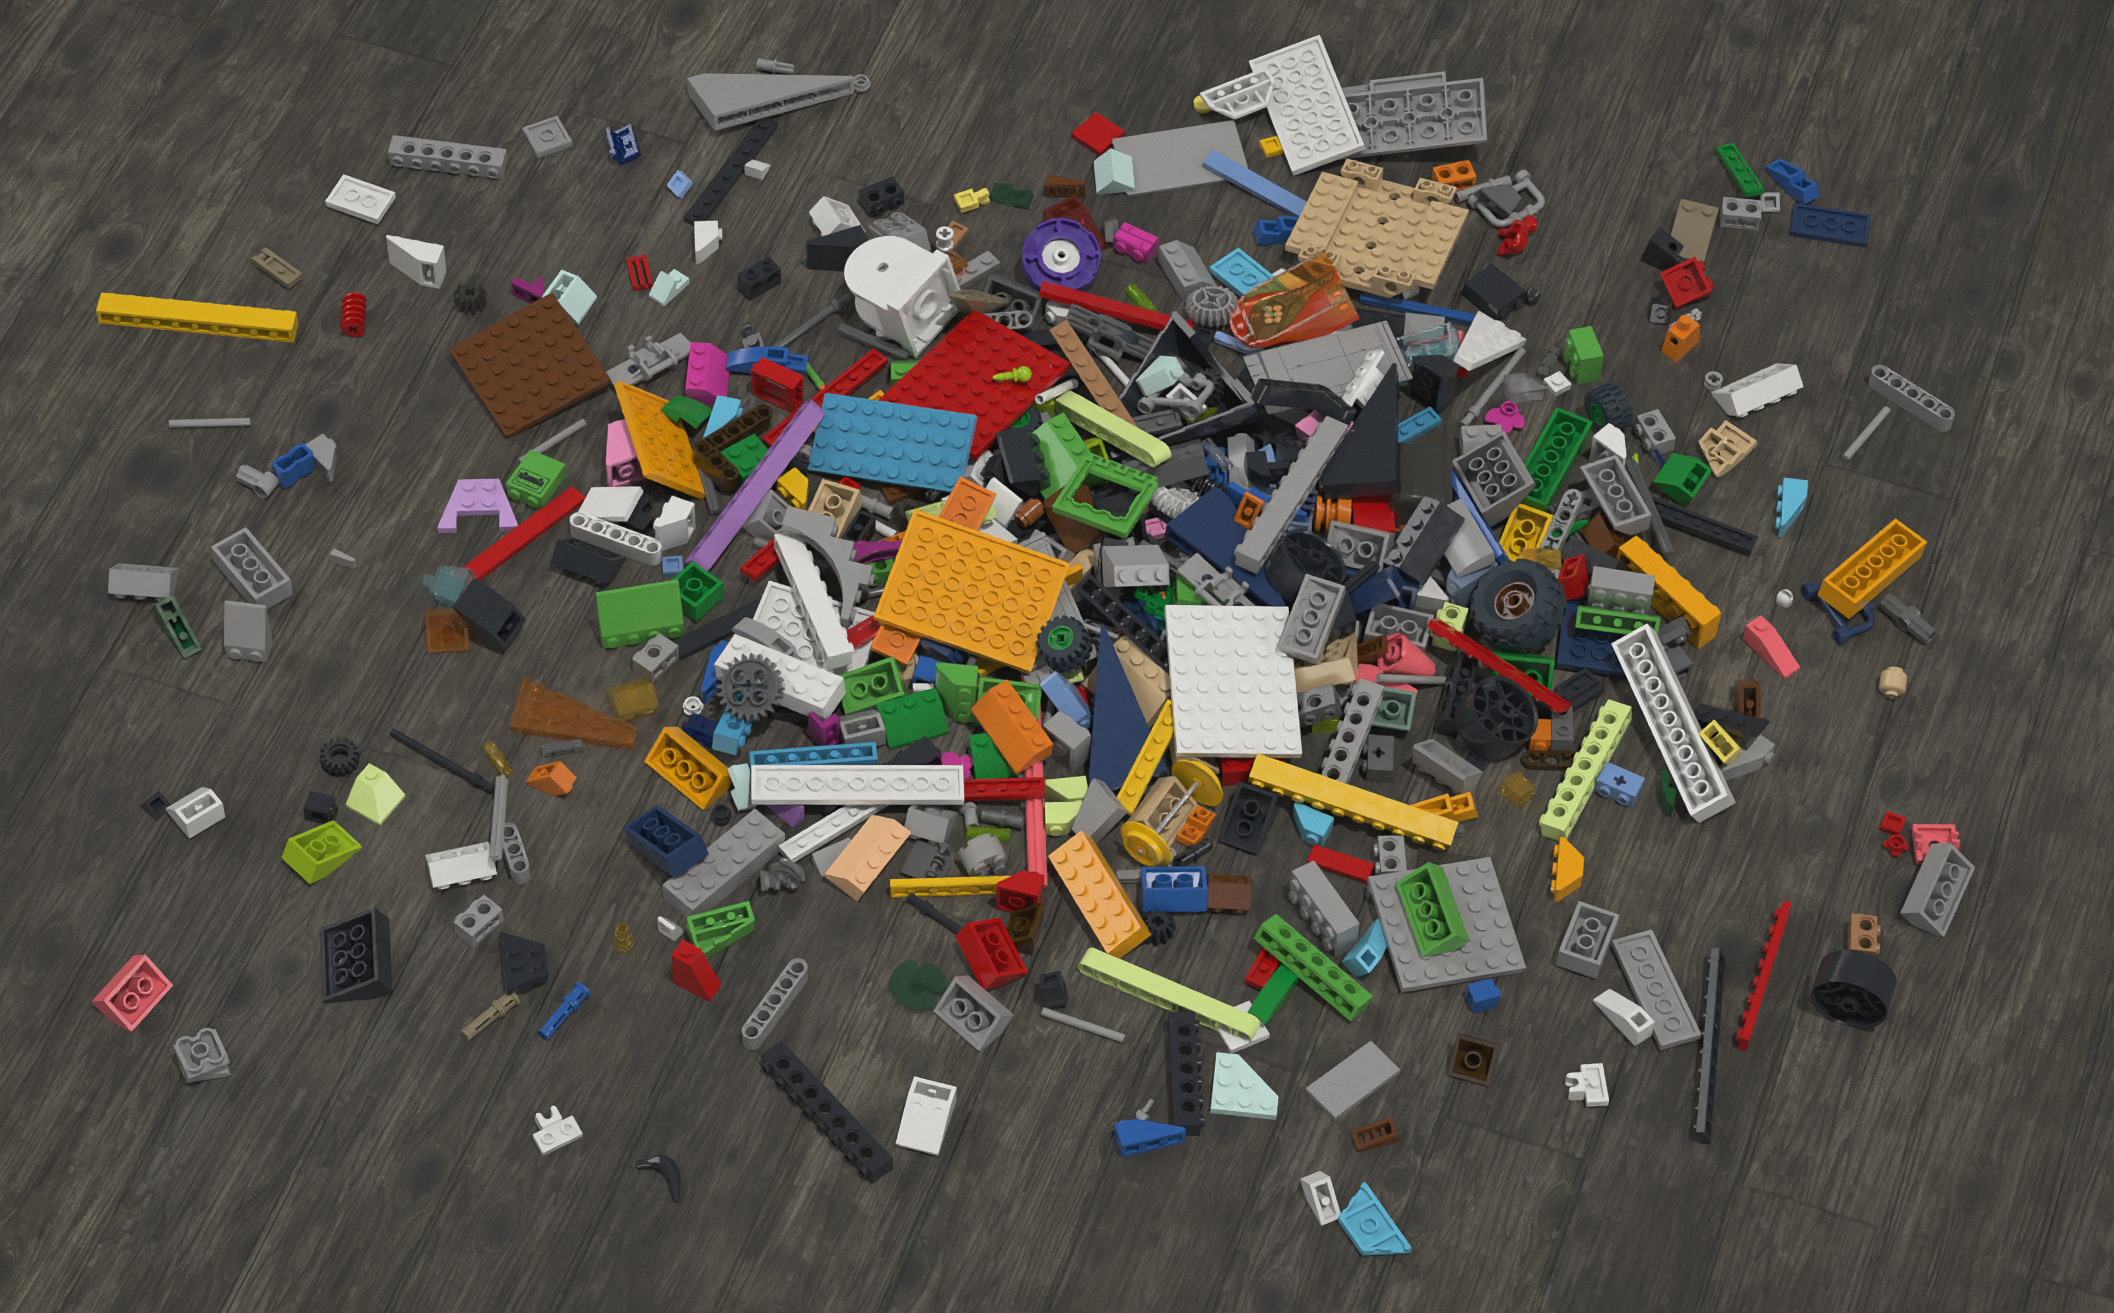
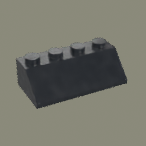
M1424 496L1383 563L1386 567L1394 564L1403 579L1424 586L1464 523V517L1442 502Z

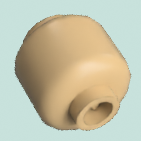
M1888 667L1887 670L1881 673L1879 690L1885 694V697L1896 699L1897 696L1905 693L1907 675L1903 672V669Z

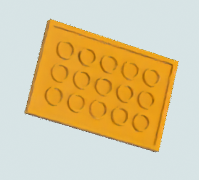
M619 380L614 385L617 398L620 401L622 413L624 414L644 477L699 499L705 498L698 468L693 462V451L682 419L675 422L661 411V408L669 401Z

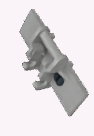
M679 333L660 344L657 342L653 344L652 337L649 335L644 338V348L634 352L633 345L626 347L628 360L606 371V373L610 377L613 386L619 380L630 385L640 381L645 382L658 372L666 368L670 369L678 365V361L688 357L691 343L683 334Z
M1196 553L1177 570L1196 589L1194 594L1200 596L1210 606L1222 605L1208 592H1211L1225 606H1233L1235 604L1255 606L1244 596L1250 585L1244 581L1240 586L1232 579L1233 570L1229 566L1221 574Z

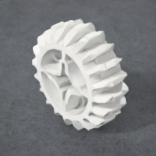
M1181 481L1158 487L1151 501H1153L1154 506L1158 507V510L1169 515L1170 518H1175L1201 498V496L1198 495V491H1192V487L1188 483Z

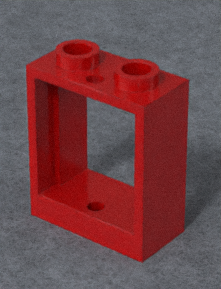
M764 357L758 363H754L751 368L753 396L790 413L796 411L804 401L803 375ZM767 379L785 387L786 389L767 381Z

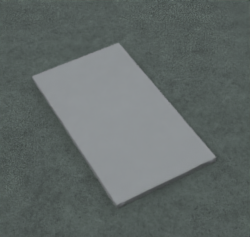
M1234 120L1112 139L1114 150L1132 157L1135 191L1126 192L1127 197L1228 181L1202 166L1203 161L1212 150L1248 169Z

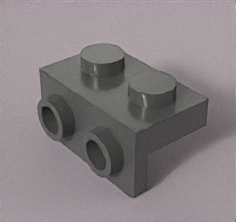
M1680 617L1660 627L1658 632V638L1665 651L1675 643L1677 645L1685 642L1687 637L1692 635L1684 617Z

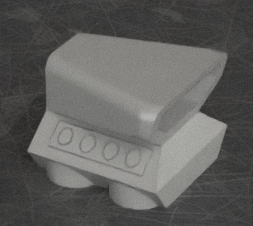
M203 1028L197 1033V1036L192 1038L183 1036L173 1045L179 1067L187 1083L232 1075L227 1065L230 1061L216 1029Z

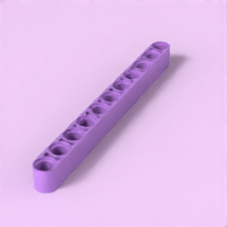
M808 399L800 407L686 560L688 565L693 561L708 571L824 417L825 411L812 399Z

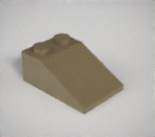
M1681 199L1671 236L1684 246L1680 256L1687 260L1696 256L1697 260H1702L1704 264L1716 224L1718 207Z

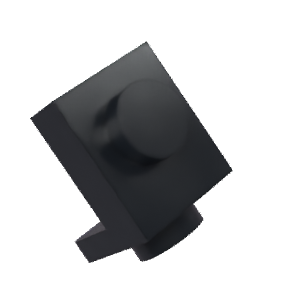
M1665 295L1652 296L1650 322L1670 323L1671 298Z

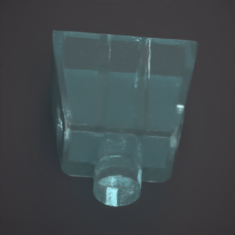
M439 566L435 576L425 574L423 585L430 587L429 593L434 599L453 607L476 576L467 567Z

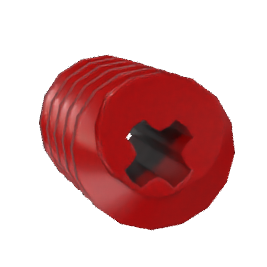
M356 292L349 293L342 299L340 329L346 336L361 337L365 333L367 298L365 295Z

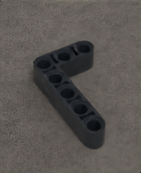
M1259 378L1251 395L1253 401L1262 405L1316 410L1324 418L1326 416L1348 425V428L1356 413L1353 407L1328 387L1321 384Z

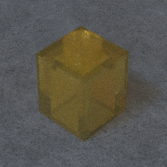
M1519 770L1512 775H1507L1503 779L1501 794L1516 809H1519L1533 799L1535 786Z

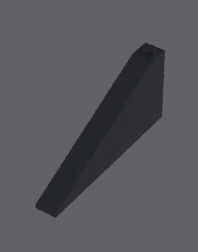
M1392 363L1323 469V479H1319L1320 491H1324L1325 499L1398 494L1399 375L1397 363Z

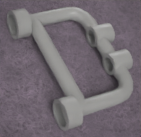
M1521 170L1514 178L1517 184L1511 187L1516 189L1517 192L1527 188L1537 200L1535 205H1527L1523 211L1519 213L1513 212L1508 218L1499 220L1476 196L1471 195L1468 199V204L1473 209L1478 208L1492 225L1504 228L1512 225L1515 220L1522 222V219L1527 215L1537 218L1539 215L1538 211L1545 205V198L1530 181L1531 175L1527 170Z
M1184 372L1173 385L1177 386L1181 383L1184 387L1191 386L1195 390L1206 387L1196 400L1160 398L1158 396L1164 390L1162 389L1148 397L1141 398L1137 403V408L1141 413L1147 415L1151 413L1155 405L1185 407V411L1189 416L1197 418L1203 411L1202 405L1213 392L1214 384L1201 373H1197L1192 379Z

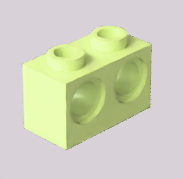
M1445 602L1443 609L1438 610L1436 618L1441 619L1463 633L1469 609ZM1431 629L1430 636L1433 637V646L1456 652L1457 648L1451 646L1448 643L1449 640L1434 635Z

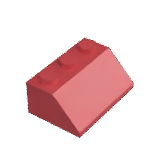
M145 954L134 955L92 1000V1003L107 1019L132 1032L171 989L173 984Z

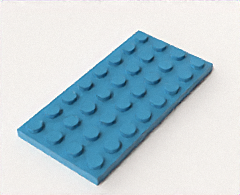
M825 393L822 404L825 415L817 426L809 461L810 465L808 466L810 472L846 476L946 493L952 492L960 476L965 477L978 420L976 415Z

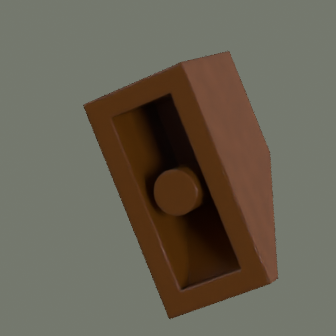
M1756 679L1735 680V704L1737 711L1760 717V683Z

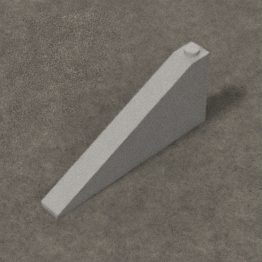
M704 73L687 78V93L713 130L716 131L854 94V77Z

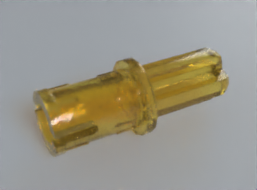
M486 741L483 745V750L490 758L489 762L495 765L500 775H505V773L509 775L512 772V766L505 759V754L499 751L494 742Z

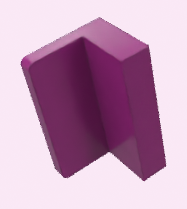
M813 712L808 714L809 738L817 746L838 745L841 743L840 718L836 714L831 715L822 722Z

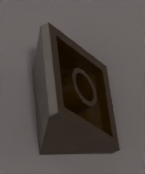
M1042 902L1011 912L1006 930L1018 953L1033 956L1044 922V904Z
M1457 1033L1447 1075L1490 1086L1500 1044Z

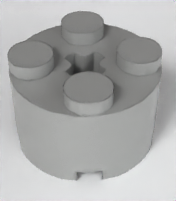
M989 833L977 836L967 842L968 847L966 849L962 847L958 852L970 877H985L992 872L999 874L1005 870L1004 864L1008 860L996 834H993V837H990Z

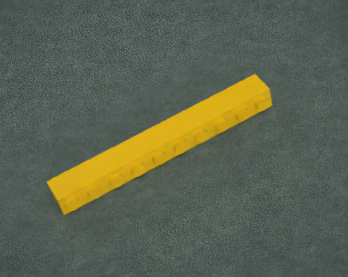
M101 293L96 309L98 323L292 343H294L298 328L297 312L289 310L283 311L269 308L242 307L114 293Z
M1258 753L1248 780L1254 787L1270 789L1272 793L1279 796H1290L1292 800L1299 803L1305 801L1319 810L1324 808L1331 810L1334 815L1351 817L1357 823L1363 824L1366 822L1372 824L1373 828L1392 831V834L1395 836H1407L1412 838V841L1415 843H1427L1433 845L1432 847L1439 851H1449L1458 825L1457 821Z

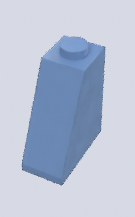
M1056 671L1040 683L1042 689L1059 711L1071 716L1075 723L1085 727L1087 730L1093 725L1094 715L1074 684Z

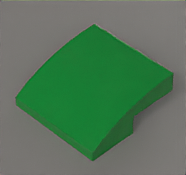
M678 395L661 408V411L675 422L683 418L695 429L709 419L712 413V409L703 403Z

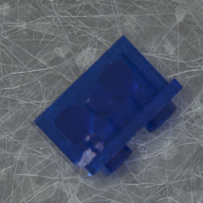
M632 124L615 132L610 126L606 128L607 135L605 137L610 145L609 153L613 160H617L623 165L641 156L635 128Z

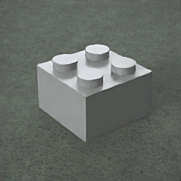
M1059 711L1043 725L1044 732L1053 743L1051 757L1071 773L1076 771L1090 758L1091 734L1085 727L1075 723L1071 716Z

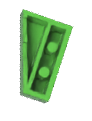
M749 901L686 917V929L692 945L702 949L707 960L754 931L755 919Z

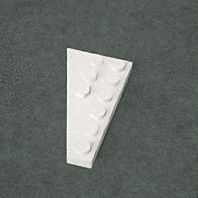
M1478 311L1453 361L1470 371L1523 347L1526 339L1519 332L1505 327L1504 323L1493 320Z

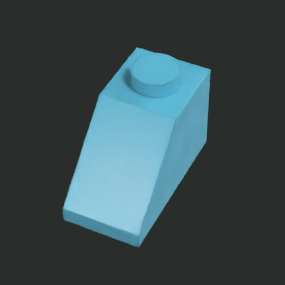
M1299 802L1294 803L1293 819L1302 840L1314 846L1315 844L1323 847L1333 829L1334 817Z

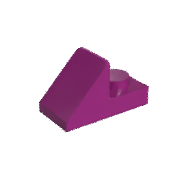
M541 276L532 285L516 277L511 281L512 295L529 304L541 299L545 293Z

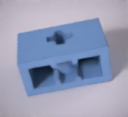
M1606 762L1596 780L1595 791L1603 797L1612 798L1621 805H1628L1633 808L1643 790L1645 778Z

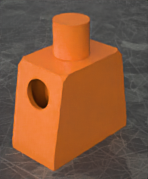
M1682 315L1667 331L1661 353L1677 363L1699 342V323L1688 315Z

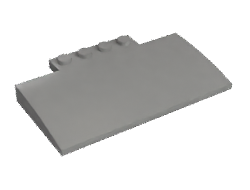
M1444 71L1370 80V91L1344 94L1364 143L1365 150L1341 159L1487 142L1486 98L1483 78L1446 82V73Z

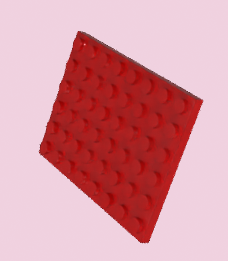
M971 311L894 384L879 401L976 415L978 420L969 455L970 458L976 461L997 440L996 433L1006 431L1036 402V395L1048 390L1070 368V362L983 313ZM1021 366L1028 367L1032 372V376L1027 382L1019 380L1014 382V379L1004 381L993 379V376L999 373L1013 372V368L1018 369Z

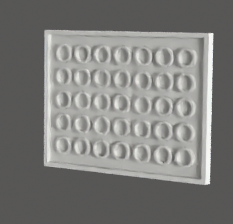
M1165 605L1164 612L1176 757L1256 758L1258 753L1270 758H1301L1302 747L1293 656L1278 648L1289 618V608Z

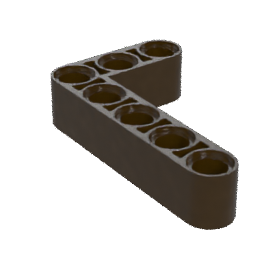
M765 404L758 405L697 441L693 453L694 464L720 489L726 492L734 491L737 488L739 470L721 454V451L752 434L758 436L771 427L773 409Z

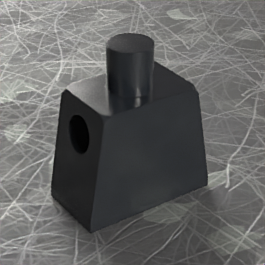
M1659 227L1650 239L1640 261L1665 271L1687 259L1680 256L1684 248L1683 244Z

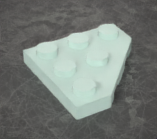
M1216 1052L1210 1113L1276 1120L1278 1096L1238 1054Z

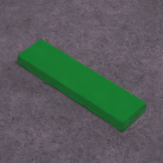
M1730 143L1717 146V155L1745 197L1764 194L1765 188L1736 145Z

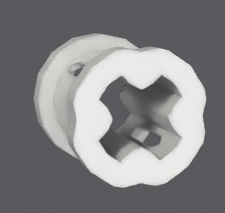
M944 226L936 231L938 239L936 241V248L941 252H949L953 249V241L951 239L954 233L951 228Z

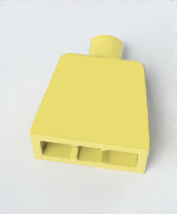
M1715 720L1699 733L1704 741L1727 765L1743 753L1741 747ZM1718 732L1714 738H1711L1714 733Z

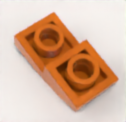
M1198 805L1188 816L1187 823L1176 834L1175 840L1185 846L1198 843L1216 818V814Z

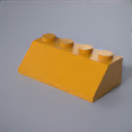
M664 727L644 761L702 810H706L723 796L732 784V779L727 770L728 767L679 727Z

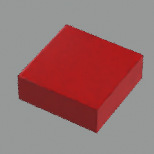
M1886 811L1879 831L1890 835H1900L1907 818Z

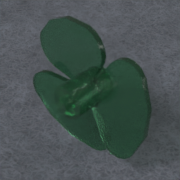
M907 960L896 967L889 982V991L894 995H898V1002L911 1010L924 1011L936 1007L938 999L928 990L934 993H942L947 989L946 976L940 968L931 963H925L920 966L918 973V965L913 960Z

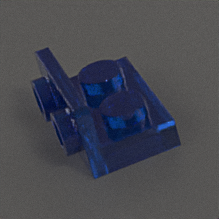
M693 712L689 720L682 723L681 728L695 741L704 744L708 748H712L714 731L719 722Z

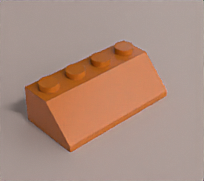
M1008 680L989 689L971 707L972 713L1016 775L1051 756L1053 743Z

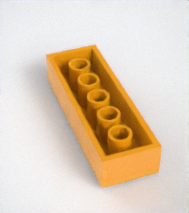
M1895 518L1823 580L1817 596L1850 619L1921 558L1927 541Z
M1637 535L1618 548L1617 560L1628 565L1625 571L1655 575L1650 606L1669 623L1684 617L1692 632V635L1687 637L1691 644L1700 649L1716 637L1721 612L1702 593L1693 588L1688 580L1681 577L1674 567L1669 566L1659 554H1656Z
M1080 831L1048 856L1107 954L1120 959L1152 935L1093 838Z

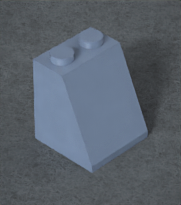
M1495 562V564L1461 577H1457L1453 569H1451L1448 574L1445 591L1449 598V603L1465 608L1471 605V596L1473 591L1477 590V582L1481 577L1484 578L1488 574L1487 571L1489 569L1498 567V564Z

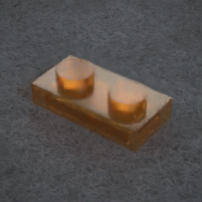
M954 250L946 253L950 258L955 274L962 272L963 268L968 266L966 259Z

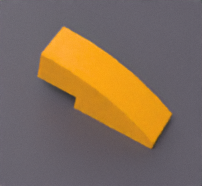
M1471 792L1454 797L1445 794L1410 805L1457 822L1478 817Z

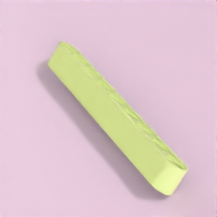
M1070 390L1053 400L1054 409L1058 414L1064 413L1069 421L1151 467H1155L1171 458V451L1164 442Z
M1088 948L1078 965V969L1082 974L1168 1011H1194L1195 1020H1199V1024L1219 1032L1218 1027L1221 1028L1224 1024L1229 1027L1227 1031L1230 1032V1035L1233 1030H1235V1037H1241L1245 1033L1248 1035L1246 1040H1249V1043H1251L1261 1025L1259 1019L1249 1013L1095 948Z

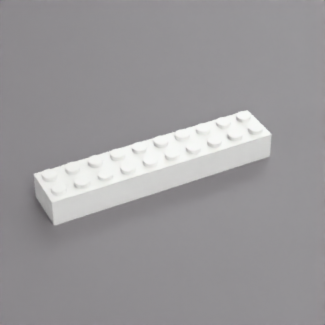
M1646 624L1611 643L1690 815L1700 823L1735 804L1736 802L1709 745L1699 735L1702 729L1656 631Z

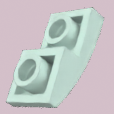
M748 764L731 766L727 770L735 786V789L731 791V795L738 811L754 809L756 804H751V772Z

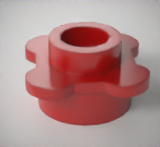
M1892 835L1889 841L1886 840L1883 843L1884 848L1889 849L1894 857H1898L1902 851H1907L1909 845L1901 835Z

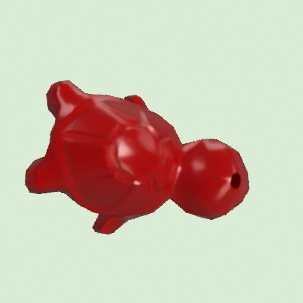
M1527 215L1522 222L1515 220L1510 230L1501 228L1497 236H1504L1505 239L1500 245L1497 255L1504 256L1505 254L1521 252L1527 245L1528 234L1537 230L1538 222L1536 218Z

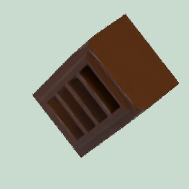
M1048 174L1045 183V197H1085L1086 182Z
M1386 634L1357 645L1358 668L1359 663L1372 664L1388 653Z
M1393 1117L1351 1131L1358 1152L1401 1142ZM1390 1129L1391 1134L1387 1135L1385 1130ZM1381 1131L1383 1137L1379 1138L1377 1132ZM1369 1133L1373 1134L1374 1140L1370 1141ZM1360 1135H1364L1366 1143H1361Z

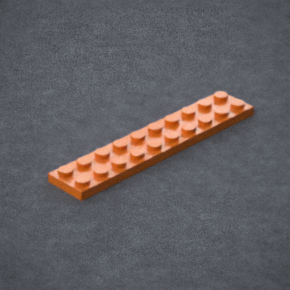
M960 476L939 517L978 531L997 494ZM882 623L869 649L886 658L893 656L897 663L907 667L922 636Z

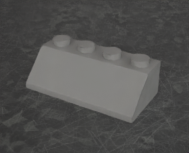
M1617 455L1580 466L1582 474L1615 530L1629 535L1649 530L1652 514Z
M1951 843L1931 844L1900 914L1912 926L1939 937H1944L1975 867Z

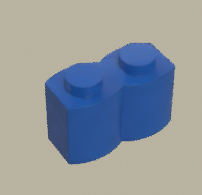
M305 444L295 446L288 454L278 457L272 463L273 474L278 478L279 485L283 488L293 485L299 477L308 475L315 468L313 451Z

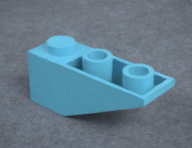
M1784 478L1782 485H1778L1777 497H1780V501H1777L1776 513L1780 514L1779 517H1776L1775 529H1779L1778 537L1781 538L1804 509L1808 480Z
M1379 918L1376 919L1342 961L1354 977L1370 973L1382 958L1387 947Z

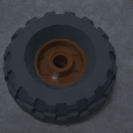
M1529 559L1501 562L1502 565L1489 569L1487 571L1488 574L1484 578L1481 577L1477 582V590L1473 591L1470 602L1472 604L1470 610L1471 619L1482 638L1491 647H1495L1499 651L1515 652L1516 654H1526L1531 649L1536 651L1543 647L1542 644L1546 641L1550 642L1556 636L1555 632L1557 629H1561L1564 623L1563 616L1566 615L1567 611L1566 594L1554 574L1539 562L1530 561Z

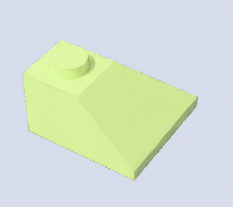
M369 763L356 778L346 802V807L381 826L405 798V794L386 772Z

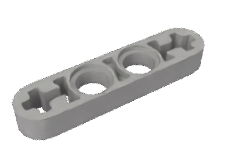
M1570 489L1565 492L1542 541L1540 553L1546 561H1554L1559 556L1582 506L1581 493L1576 489ZM1574 496H1576V499H1577V500H1573V501H1572V504H1571L1572 509H1571V508L1569 507V506H1570V500H1569V498H1570V499H1573ZM1563 513H1569L1571 515L1570 518L1565 521L1561 520L1560 516ZM1555 530L1563 532L1562 536L1554 538L1552 533ZM1552 546L1553 552L1546 554L1545 550H1550Z

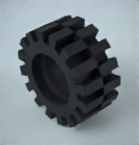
M1206 368L1205 372L1201 369L1200 373L1214 384V390L1204 404L1209 406L1211 402L1213 405L1215 404L1214 400L1219 401V396L1224 395L1225 384L1214 369ZM1191 386L1186 387L1197 398L1203 392L1201 389L1195 390Z
M336 737V741L331 738L329 739L330 743L325 742L324 747L320 749L322 768H324L326 773L329 772L330 776H333L335 773L336 777H339L340 774L346 777L347 772L351 775L353 769L356 770L358 768L357 765H359L357 745L351 739L348 741L346 737L343 740H340V737ZM338 753L348 755L342 761L332 760V757Z

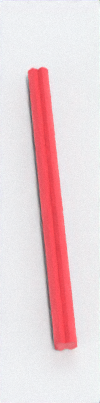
M1039 709L1038 723L1041 726V710ZM1043 760L1024 770V778L1043 777ZM1025 799L1028 871H1035L1044 875V889H1046L1048 884L1044 799Z

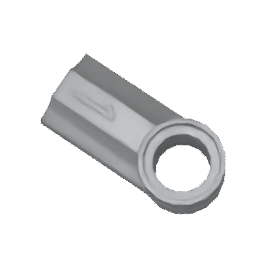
M242 465L236 475L237 481L253 488L254 492L261 498H267L279 485L278 478L271 472L262 473L248 465Z

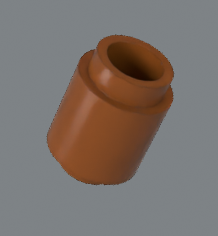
M1030 498L1016 511L1014 519L1023 528L1031 526L1044 514V505L1038 499Z

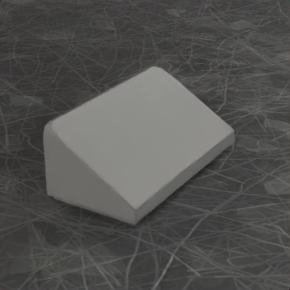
M850 838L812 853V863L821 878L825 877L824 874L851 842Z

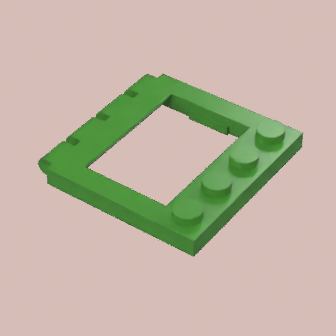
M1091 453L1089 457L1084 456L1053 504L1052 512L1126 539L1157 491L1158 477L1144 473L1141 477L1142 472L1128 466L1122 470L1123 464L1109 459L1105 462L1104 457ZM1088 473L1141 492L1136 496L1125 517H1115L1109 511L1103 509L1096 510L1090 504H1080L1074 501L1073 496Z

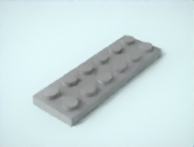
M1648 930L1612 940L1611 946L1639 1006L1655 1022L1652 1034L1659 1049L1663 1050L1701 1039V1032L1653 931Z

